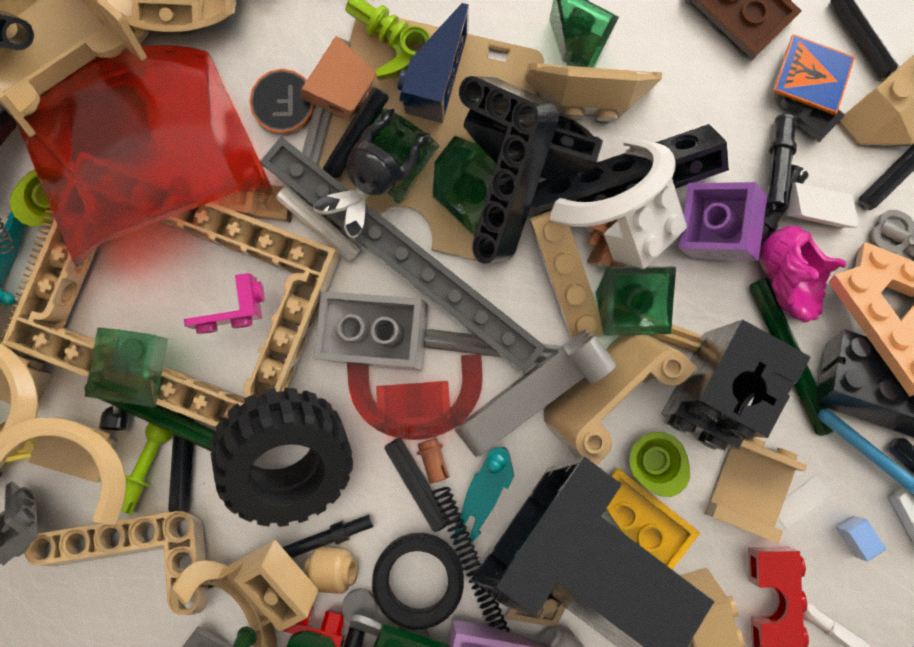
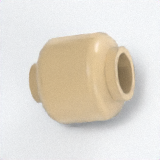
M319 547L313 552L311 558L306 560L304 573L319 589L318 592L343 594L356 582L358 563L347 549Z

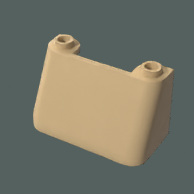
M630 330L623 333L606 349L617 363L615 369L594 384H590L584 377L548 404L543 415L545 424L577 459L585 456L598 465L608 455L612 447L611 436L600 421L641 382L646 383L655 378L668 386L679 385L684 382L698 368L683 353L641 331Z

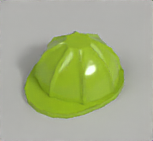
M38 168L29 171L18 182L10 197V209L14 217L21 223L31 227H42V222L53 224L43 218V216L55 218L46 213L45 210L58 211L48 207L47 204L60 205L51 201L50 197L63 198L54 195L52 191L63 192L59 190V187L67 189L71 179L63 172L54 168Z
M651 432L641 436L634 443L629 454V466L634 478L642 486L661 497L675 496L687 487L690 480L688 455L683 444L675 436L665 432Z

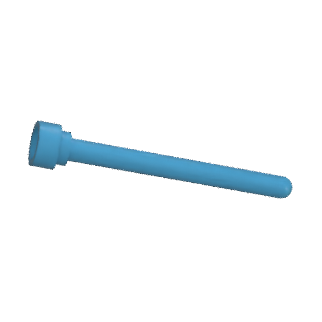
M829 409L819 411L818 418L820 421L914 495V477Z

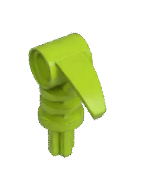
M364 0L347 1L345 11L367 26L366 34L370 37L379 35V41L382 43L389 40V47L397 52L394 59L375 70L377 79L384 80L399 77L402 69H408L410 59L417 52L408 49V46L414 42H420L424 45L430 38L429 33L420 26L408 27L406 21L398 23L399 17L395 14L389 17V8L384 5L376 9Z

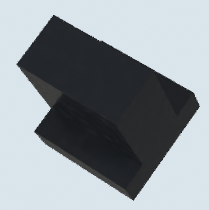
M585 456L546 469L470 580L502 605L532 616H536L548 596H550L617 647H688L715 602L601 517L622 484Z

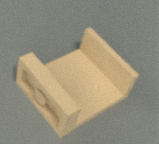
M755 437L752 441L744 438L739 449H728L704 514L779 544L783 530L775 528L795 470L805 472L807 465L796 461L798 455L782 448H777L776 452L764 448L765 441Z

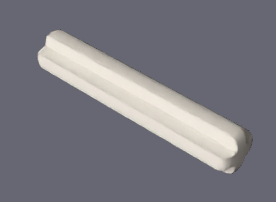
M289 186L283 187L277 194V201L327 244L336 249L347 261H352L361 250L360 247L326 217L315 212L313 206Z

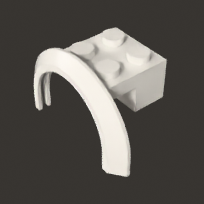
M626 139L623 145L630 147L626 150V154L644 157L653 162V166L646 177L629 190L600 201L575 202L559 198L553 206L549 220L571 227H587L617 219V222L604 233L613 260L645 269L687 229V225L672 180L676 162L671 150L664 145L654 142Z

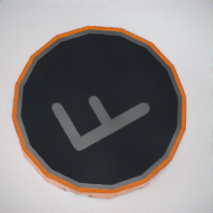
M278 69L267 72L257 80L251 90L249 103L251 113L260 126L272 134L285 136L299 132L308 121H311L315 105L299 97L301 89L307 81L305 77L293 70Z

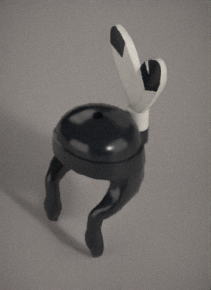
M394 109L385 111L381 120L367 127L348 155L347 173L357 189L355 191L350 190L324 196L316 201L313 206V210L320 214H332L347 209L344 229L350 238H356L362 231L365 218V200L370 195H382L399 187L416 167L420 149L430 141V133L419 135L410 148L401 168L387 152L372 144L371 141L374 136L392 123Z

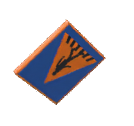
M793 34L790 38L773 92L836 115L855 57Z

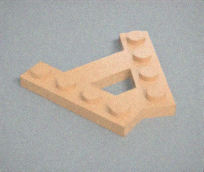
M864 242L857 251L855 268L835 274L830 279L829 284L911 397L914 395V304L900 320L881 292L888 287L914 298V261Z

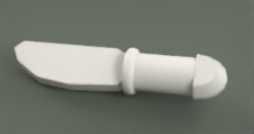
M807 604V611L803 613L804 620L810 621L822 629L826 635H831V637L845 647H870L867 642L838 624L836 620H831L818 611L814 605Z

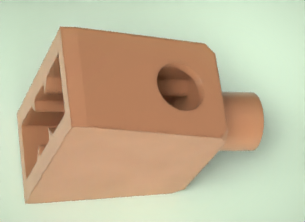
M335 36L303 85L299 97L340 117L349 119L357 106L361 107L370 92L368 88L377 74L345 42Z

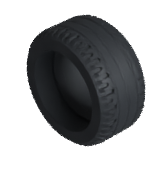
M411 533L391 542L381 553L373 570L372 591L376 604L390 621L403 628L423 630L439 625L453 614L463 594L464 573L457 553L446 541L428 533ZM414 551L426 552L438 558L444 565L448 575V586L443 598L436 604L426 608H412L401 603L393 594L389 584L390 570L395 561L406 553Z

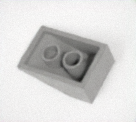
M321 291L314 359L422 371L428 304L421 298Z

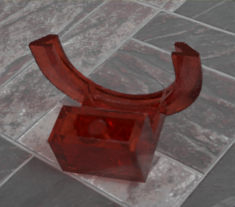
M481 354L461 355L462 386L459 396L452 407H450L449 381L376 386V403L370 388L369 366L347 363L348 387L351 400L358 413L369 425L388 436L406 440H422L437 437L462 423L474 409L482 389Z

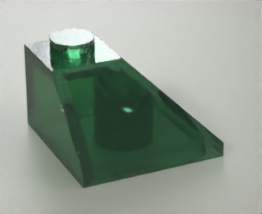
M553 0L549 20L562 61L567 63V66L596 68L611 40L619 16L588 0Z
M454 136L434 162L433 198L471 235L475 236L496 163L478 144Z
M98 327L85 397L156 407L168 338L146 333Z

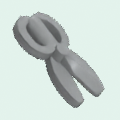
M888 210L879 215L878 226L874 227L871 231V241L873 244L892 253H899L905 249L914 259V222L912 218L899 210ZM894 218L901 221L905 226V230L886 220ZM881 234L899 242V245L893 246L884 242Z

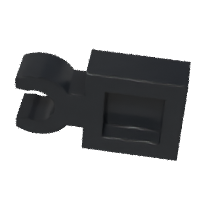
M784 97L780 102L785 110L799 114L797 116V125L819 143L845 116L840 110H838L836 115L788 97Z

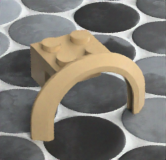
M0 342V400L11 405L8 418L1 431L3 432L15 424L36 419L38 402L53 373L42 368L44 365L42 361L24 355V357L18 356L14 353L15 349ZM26 442L15 449L22 450Z
M56 417L23 421L0 433V470L7 457L15 448L27 440L37 437L28 463L97 483L101 481L100 497L92 522L115 526L118 521L126 494V477L122 462L115 451L118 440L109 438V431L95 427L89 428L73 420Z
M274 539L228 566L209 560L198 561L189 565L180 573L170 588L171 605L178 610L182 604L184 606L187 605L199 585H213L221 588L239 604L248 620L249 626L256 632L257 640L253 647H277L273 625L281 632L306 619L319 589Z

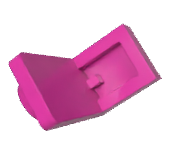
M250 273L235 275L239 310L184 319V326L196 329V334L217 332V326L231 324V328L253 326L252 320L262 319L260 302L265 301L262 282H257V278Z

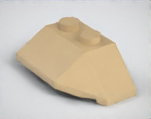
M914 55L846 112L845 116L839 121L838 125L858 146H909L914 143Z
M529 63L525 71V79L542 98L552 102L556 106L558 113L564 114L565 118L582 119L584 115L597 116L599 121H615L617 117H621L662 79V72Z

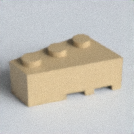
M704 568L680 575L715 601L688 647H745L743 635L739 627L735 625L734 618L739 616L735 600L732 596H727L709 570Z

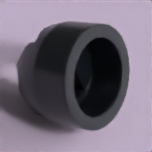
M113 406L106 408L100 417L99 428L114 431L128 430L129 418L127 412L118 409V414H113Z

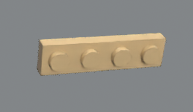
M552 210L530 218L529 221L570 338L572 339L585 329H589L596 337L606 334L570 226L551 222L549 218Z

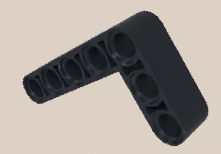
M469 76L462 81L459 87V96L462 104L508 127L472 244L475 258L480 263L487 264L510 259L516 252L558 124L559 115L556 106L552 102L499 78Z

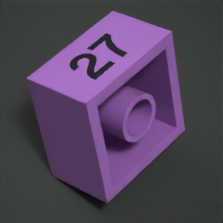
M756 182L688 183L684 208L687 229L681 233L679 249L692 259L759 261L767 194Z

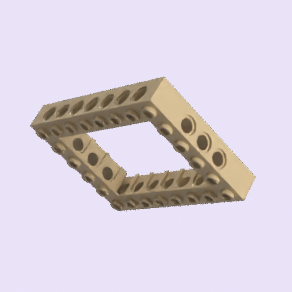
M82 153L1 344L214 427L217 426L223 417L228 418L227 411L238 403L241 406L245 403L242 396L64 328L114 207L118 206L294 273L288 277L283 288L286 291L276 315L272 314L270 319L273 321L264 346H260L257 353H260L251 378L245 381L243 393L245 398L252 394H255L257 397L265 394V390L275 388L276 392H282L284 388H288L319 312L321 291L327 292L340 259V254L337 250Z

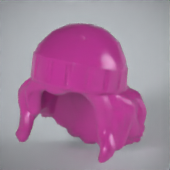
M787 226L772 233L762 244L759 254L760 265L767 277L772 281V288L778 305L784 311L789 312L792 318L804 323L810 320H817L819 315L823 313V299L826 296L824 289L827 287L826 282L831 275L830 273L839 267H846L845 260L826 256L813 241L812 235L798 226Z

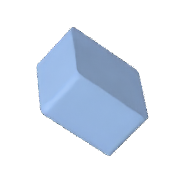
M853 516L836 527L856 558L868 562L886 550V547L867 519Z

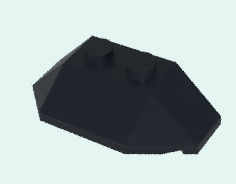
M470 109L463 126L488 160L497 164L508 127ZM559 116L540 178L555 182L594 168L603 140L593 136L589 130L575 120Z

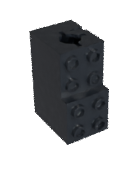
M743 319L705 332L699 349L694 351L690 359L698 369L684 382L675 386L661 414L669 418L667 422L669 426L683 433L687 431L692 434H698L697 441L713 450H716V448L725 451L726 448L739 449L744 438L751 441L754 437L768 438L790 397L788 394L793 384H797L811 357Z

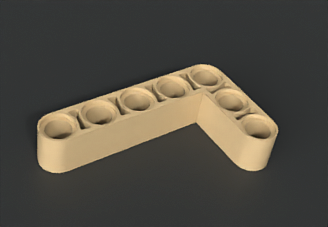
M174 511L118 520L115 526L94 524L38 533L37 539L24 552L27 561L33 565L61 566L164 549L167 602L172 612L177 615H196L201 613L209 602L208 585H199L194 592L195 600L190 608H186L182 604L176 610L171 605L170 588L182 572L180 567L182 557L189 554L192 564L206 560L203 523L198 516L187 512ZM187 519L189 530L186 535L180 537L177 531L180 522ZM153 525L155 530L154 537L151 541L146 542L144 532L147 527ZM115 531H118L120 533V541L113 548L110 542L111 536ZM84 536L86 545L84 550L79 553L77 543ZM49 542L51 544V552L49 556L45 558L43 550L45 545Z

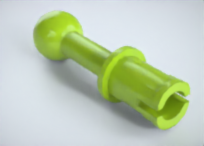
M148 423L146 426L145 435L147 442L131 476L125 474L126 494L121 511L130 515L133 514L144 487L149 486L148 483L143 481L160 445L166 444L173 435V433L151 423Z

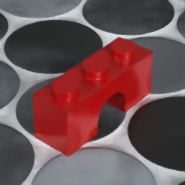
M748 547L749 582L759 588L771 587L777 595L776 607L770 614L766 616H751L752 647H808L809 636L803 624V613L807 611V598L804 591H802L801 577L805 576L806 566L804 558L800 556V551L791 547Z

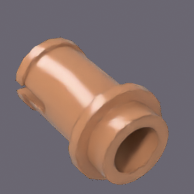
M437 438L417 444L419 451L416 453L422 457L429 484L449 478L450 475L440 450L443 447L442 443L438 444Z

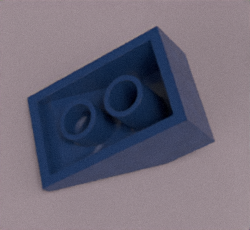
M461 3L410 59L408 69L401 70L397 90L401 91L400 101L404 104L405 114L440 123L444 122L468 35L469 4Z

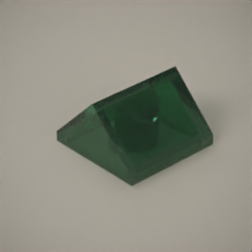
M634 266L607 267L595 292L603 334L605 336L671 334L676 267L647 266L645 269Z

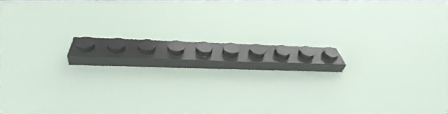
M282 136L260 161L263 167L312 206L324 196L350 191ZM365 203L364 225L361 233L354 239L520 372L525 374L546 346ZM347 209L332 214H324L345 231L344 222Z

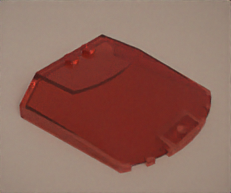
M153 45L141 46L147 56L142 62L128 49L122 50L114 58H100L97 56L39 95L40 103L35 112L24 116L25 120L35 131V135L29 137L17 123L68 252L76 267L84 265L82 260L103 242L236 192H264L266 196L272 194L271 184L208 51L183 46Z

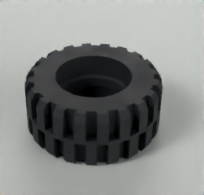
M273 388L265 390V394L257 397L255 394L244 398V404L240 406L237 403L228 410V418L223 417L220 419L210 444L216 491L228 510L234 514L238 513L239 518L250 523L256 520L257 524L269 527L270 523H277L279 527L289 526V522L297 520L299 523L305 522L309 519L308 516L314 513L318 516L327 509L326 505L329 502L333 504L340 497V489L344 490L350 480L349 474L353 470L352 450L341 418L337 411L332 409L329 402L323 398L317 399L315 393L306 390L300 394L297 388H284L282 392H276V389ZM293 444L310 448L301 460L285 468L264 469L253 465L263 453L278 446Z

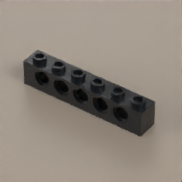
M710 124L655 142L669 148L674 155L676 163L672 180L675 189L688 185V183H694L729 171L727 141ZM623 153L597 162L596 166L592 169L558 181L545 180L539 182L528 217L530 219L551 211L559 198L575 202H594L619 195L643 180L651 170L653 162L644 157Z

